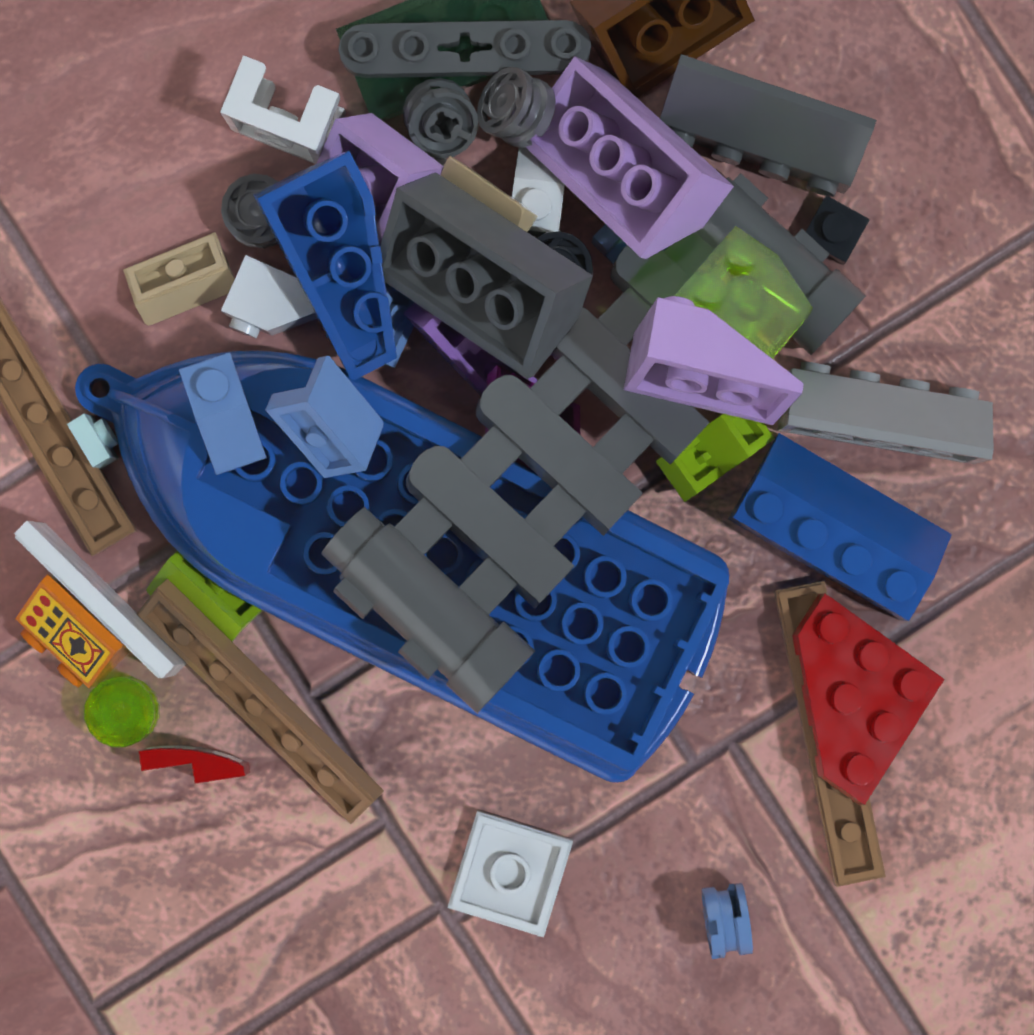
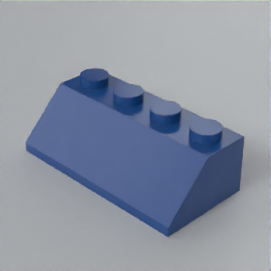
M780 433L777 434L728 518L733 523L901 621H909L935 578L952 535Z

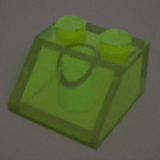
M737 226L731 230L675 295L691 300L697 307L709 309L772 359L813 310V307L778 254Z

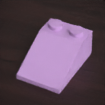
M373 113L335 119L317 164L350 151L373 196L379 245H381L397 187L435 172L441 175L444 166Z
M669 296L656 299L634 332L624 390L774 425L802 394L804 383L709 309L697 307L691 300L684 297Z

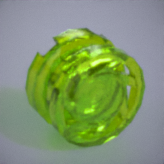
M117 676L100 682L89 693L84 705V720L89 732L99 742L110 747H128L145 740L154 731L160 718V703L155 691L146 682L132 676Z

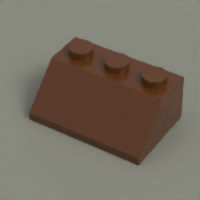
M572 0L569 2L580 25L589 34L591 45L610 74L636 97L641 96L673 75L681 54L697 59L755 21L746 0Z

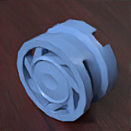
M729 884L728 889L717 891L715 887L702 888L703 913L711 958H725L726 952L737 951L739 955L753 954L752 932L743 884Z

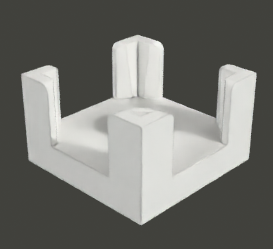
M243 55L220 111L230 129L317 164L335 119L344 118L346 114L345 109L338 106L340 101L339 93L319 85L315 86L301 120L298 122V117L288 111L274 106H270L269 110L267 109L276 88L275 84L263 78L266 71L264 63Z

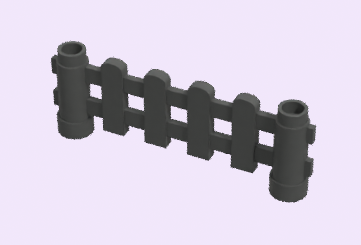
M741 173L734 180L729 177L726 178L734 187L700 230L670 245L664 252L661 250L647 259L639 257L628 245L624 247L611 269V280L623 294L598 319L586 308L582 307L578 320L551 353L557 361L531 388L527 387L519 378L513 375H504L488 385L477 404L476 416L489 431L461 459L444 446H434L418 456L406 478V488L419 502L395 527L390 523L385 526L364 507L336 533L321 553L341 572L339 578L342 581L335 587L333 592L362 619L372 609L378 613L407 641L398 653L427 680L438 669L449 680L446 685L477 714L535 652L505 622L499 625L489 614L513 589L535 609L574 567L554 547L581 517H584L604 536L643 494L623 475L629 466L648 446L652 447L671 465L709 424V421L692 406L624 390L631 352L627 345L633 340L635 330L656 299L669 296L687 298L695 306L712 311L765 354L772 357L774 352L754 334L773 314L784 323L782 329L812 355L866 297L838 269L831 271L823 263L829 256V253L803 229L793 236L763 209L762 206L768 200V197ZM712 258L745 288L727 308L723 307L693 279ZM586 388L620 418L594 447L560 417L566 408ZM518 458L553 489L525 519L490 488ZM448 530L453 532L484 561L460 587L425 556Z

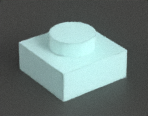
M82 414L67 423L93 468L103 469L119 459L113 449L118 444V440L103 418L96 421L94 416Z

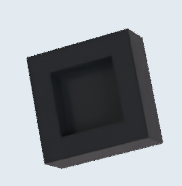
M826 195L805 232L829 253V258L844 265L870 219Z

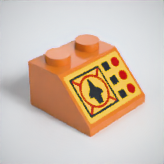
M47 574L41 580L15 618L24 627L20 632L24 640L40 653L48 649L61 662L57 670L78 688L83 683L88 688L97 687L130 652L53 574Z

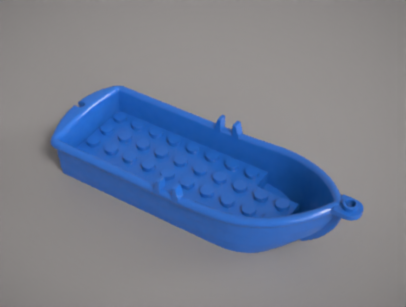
M230 351L266 459L216 475L179 369L229 352L188 358L159 368L137 379L107 364H94L85 368L80 373L75 384L76 397L85 409L114 424L120 453L128 476L152 521L168 542L200 573L245 602L608 782L619 783L630 779L669 736L693 698L694 693L681 689L679 685L687 670L693 675L703 678L718 638L725 609L730 574L725 561L717 554L629 510L604 536L584 517H581L554 546L574 567L551 593L534 609L513 589L489 614L499 625L505 622L535 652L477 714L446 685L449 680L438 669L427 680L398 653L407 641L378 613L372 609L362 619L333 592L335 587L342 581L339 578L341 572L321 553L336 533L364 507L385 526L390 523L395 527L419 502L406 488V478L418 456L434 446H444L461 459L482 436L364 377L353 381L348 376L346 370L339 367L383 420V428L366 471L324 478L265 410L272 394L306 387L317 359L272 351ZM98 381H106L110 386L108 394L101 398L95 397L92 393L94 384ZM514 462L490 487L524 519L553 490L533 470L517 462ZM450 530L425 554L458 587L484 562Z

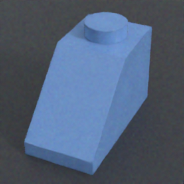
M230 352L179 369L216 475L266 459Z

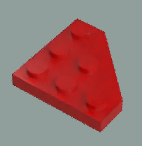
M822 593L818 594L792 634L795 655H799L804 685H801L808 724L812 726L817 755L814 757L817 773L820 778L857 804L865 805L945 679L829 595Z

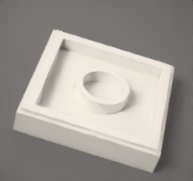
M477 810L447 908L544 937L573 839Z

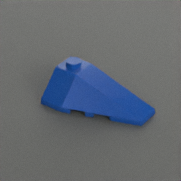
M350 151L298 171L254 194L253 196L350 379L354 381L396 359L397 353L389 299L385 287L382 267L383 259L376 227L374 200Z

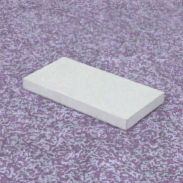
M26 521L14 533L16 535L15 538L158 679L176 675L187 664L46 523Z

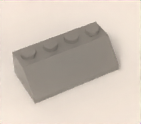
M801 362L800 369L792 368L788 371L804 383L803 391L779 418L777 431L973 465L992 460L994 450L993 402L979 400V391L950 387L949 394L930 392V383L913 379H900L899 386L879 383L881 375L859 370H851L849 378L830 375L831 366L813 362Z

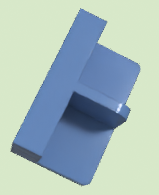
M330 356L317 359L306 387L272 394L265 409L324 478L366 471L383 428V420Z

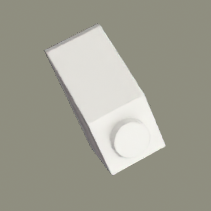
M526 147L519 148L512 198L538 216L528 233L537 238L544 233L559 231L565 184Z
M247 255L244 257L221 309L226 316L232 318L229 327L255 339L260 331L273 336L318 318L296 277Z

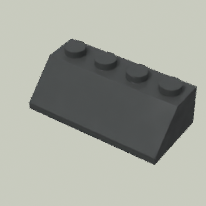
M682 54L660 119L691 148L693 144L713 150L711 154L713 158L728 164L740 165L741 160L759 165V172L776 180L787 181L788 177L792 176L807 181L806 188L808 190L829 197H835L836 191L845 194L851 187L877 121L876 119Z
M436 172L396 189L380 245L385 282L526 379L533 377L578 320L593 275Z

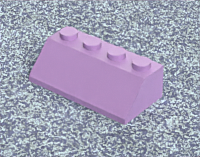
M575 56L552 87L556 103L550 126L542 137L538 135L530 139L532 145L526 147L639 257L644 259L703 228L734 187L607 70Z

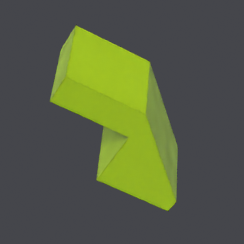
M722 414L709 423L671 465L662 457L656 460V463L682 500L686 502L775 438L764 423Z

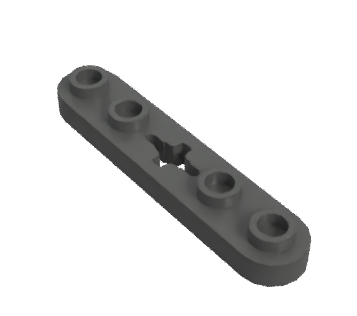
M568 20L360 24L351 27L340 39L338 50L341 62L346 70L354 76L362 78L494 76L500 70L510 66L520 68L529 75H561L574 56L588 61L591 41L589 34L583 26ZM464 36L470 37V42L473 46L487 47V45H491L493 47L491 50L471 53L470 61L461 62L459 53L438 50L439 46H443V48L458 46L460 37Z

